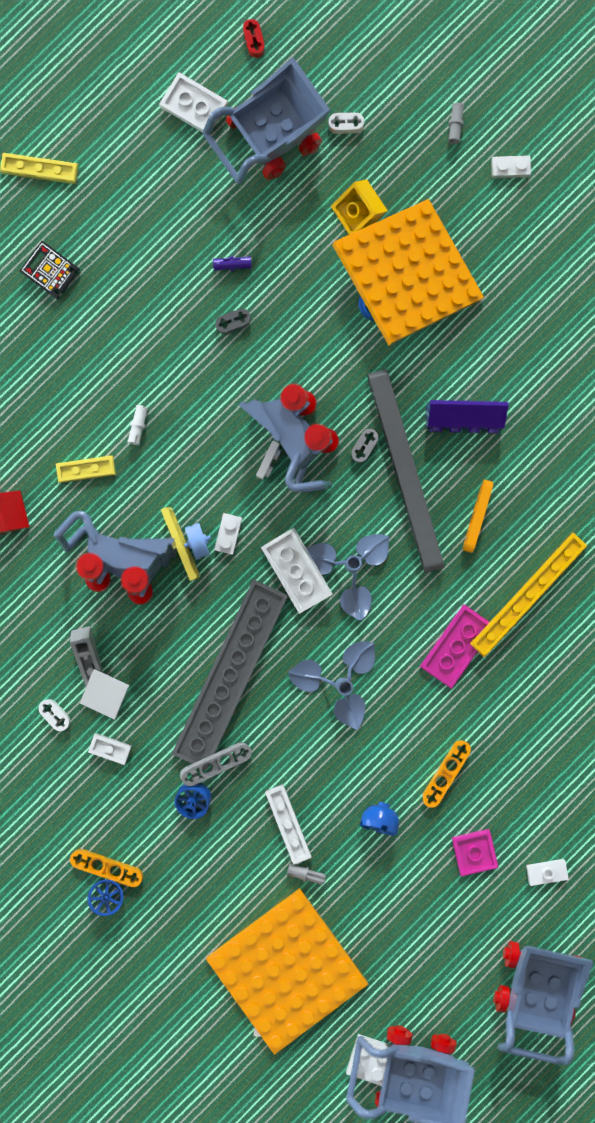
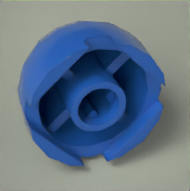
M379 802L378 805H371L363 812L359 826L370 830L371 827L376 833L395 836L398 834L399 818L396 812L389 808V804Z

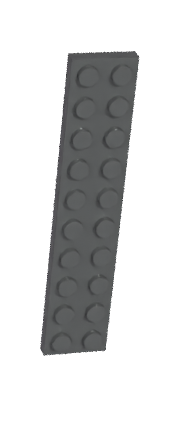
M253 579L172 755L193 764L215 753L288 595ZM209 763L205 764L202 769L207 770Z

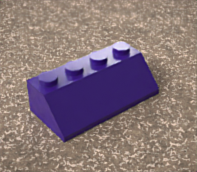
M430 400L426 406L425 429H430L432 433H440L442 430H449V433H461V430H468V433L477 434L480 431H487L488 434H499V431L505 428L509 402Z

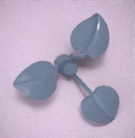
M373 534L363 537L356 546V551L361 557L351 555L347 560L334 562L336 551L329 544L318 543L306 548L321 575L329 574L332 571V565H345L346 571L353 574L352 589H347L342 593L340 605L348 615L357 620H362L369 612L372 600L371 594L366 587H358L356 589V572L360 569L363 559L371 566L380 565L385 561L388 555L389 536Z
M361 641L350 645L345 650L343 662L350 666L347 678L341 677L336 682L320 677L322 669L314 660H304L298 663L289 671V678L296 687L306 692L317 690L320 684L319 680L336 687V690L344 698L339 699L335 703L334 714L341 723L357 730L364 718L365 703L358 694H351L353 691V684L350 682L351 671L353 669L356 673L363 674L372 669L375 662V644Z

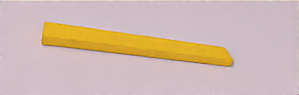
M571 533L474 638L470 645L483 657H486L587 545L577 535Z

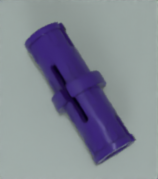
M251 256L213 258L214 271L231 270V272L237 269H252Z

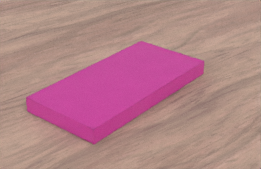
M463 604L420 667L452 689L478 652L470 643L487 626L489 621Z

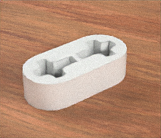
M335 113L330 116L328 121L329 130L335 134L359 133L364 126V118L359 113ZM335 120H338L340 123L339 127H335V124H333ZM353 120H357V127L354 126Z
M46 699L40 703V714L55 730L64 731L70 726V717L54 700ZM45 704L52 705L51 710L54 712V714H52L50 711H44V709L46 708ZM55 716H57L59 719L64 718L65 726H58L57 723L59 721Z

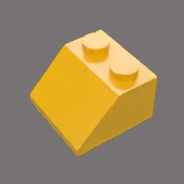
M367 179L354 182L331 205V208L349 235L376 223L388 211Z

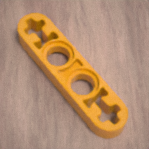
M484 479L481 484L463 544V551L470 553L474 551L494 484L492 481Z
M458 740L453 744L422 795V800L426 806L433 808L440 803L471 752V747L466 741ZM464 744L466 752H461L458 757L462 758L461 761H459L457 758L451 755L453 753L457 755L459 752V750L457 749L458 745L463 746ZM450 760H454L457 763L453 771L446 768V764ZM443 776L447 780L446 785L439 787L436 785V780L438 777ZM432 786H434L437 790L441 791V793L438 794V792L436 791V793L434 794L436 800L430 801L429 803L427 795L431 796L433 794L434 790L431 788Z
M84 849L75 850L70 857V863L73 867L130 887H137L143 880V872L139 868ZM81 854L82 859L88 860L89 857H91L92 859L90 860L88 866H86V861L82 860L80 863H78L77 858L75 857ZM100 860L103 863V868L100 870L94 869L93 861ZM113 866H118L121 869L119 876L112 875L111 868ZM125 869L128 870L126 874L133 875V873H136V877L139 879H136L135 882L131 881L132 877L127 875L125 879H123L122 877L125 873Z

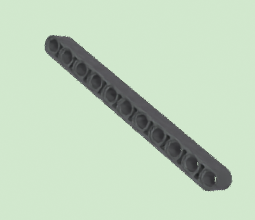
M386 369L367 374L368 382L425 573L443 569V559Z

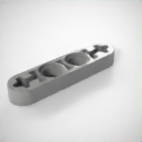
M244 742L232 745L183 768L180 772V779L186 786H194L247 761L252 754L251 748ZM241 748L245 750L243 756L239 754ZM228 755L229 762L225 765L220 764L221 757ZM207 763L211 764V771L204 773L202 771L203 766ZM198 768V771L201 774V776H198L197 771L195 769ZM189 772L192 774L191 780L187 779V773Z

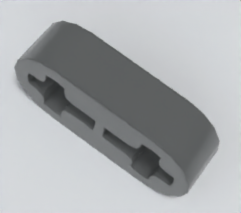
M238 309L221 315L216 320V329L221 334H229L245 328L250 324V314L245 309ZM240 314L244 317L247 316L244 323L241 320L234 322V320L239 319ZM221 321H225L226 323L232 321V323L227 325V329L219 327L221 325Z

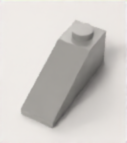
M90 626L72 630L70 644L86 687L94 669L103 673L96 642Z

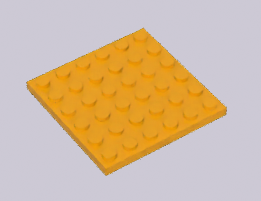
M429 199L338 239L332 244L388 345L410 336L484 298Z
M300 888L206 957L207 962L274 1055L368 985L365 977Z

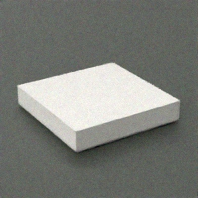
M94 669L80 704L115 719L130 685Z

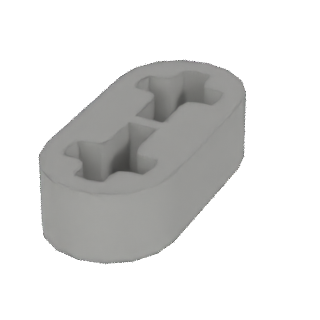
M366 429L361 434L351 452L353 461L362 463L368 458L378 441V434L375 430ZM372 433L374 441L370 440L368 445H365L366 437L364 435ZM361 447H364L363 455L365 457L356 458L357 454L355 451H360Z

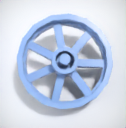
M197 523L194 526L185 527L188 536V543L184 544L185 548L189 547L193 550L196 560L204 556H210L207 543L211 537H206L202 533L200 524Z

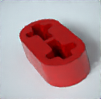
M248 19L243 24L247 49L252 57L259 58L265 52L261 28L256 20ZM249 27H253L254 35H251ZM255 41L257 43V46L259 47L258 51H256L254 48L253 42Z

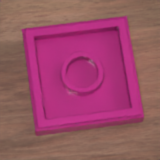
M489 829L451 837L461 877L499 868Z

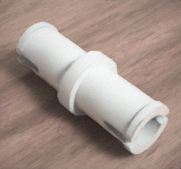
M136 405L134 419L130 423L132 427L128 443L132 442L134 445H140L142 431L146 426L144 422L148 411L147 407Z

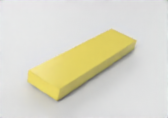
M3 153L0 172L7 175L76 184L79 165L77 163Z
M171 507L161 509L170 534L175 540L177 551L189 580L192 581L200 578L188 547L185 548L186 540Z

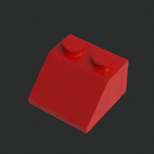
M21 491L0 493V535L29 528L30 525Z

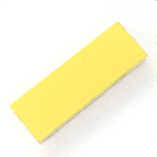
M113 456L56 464L58 483L116 475Z

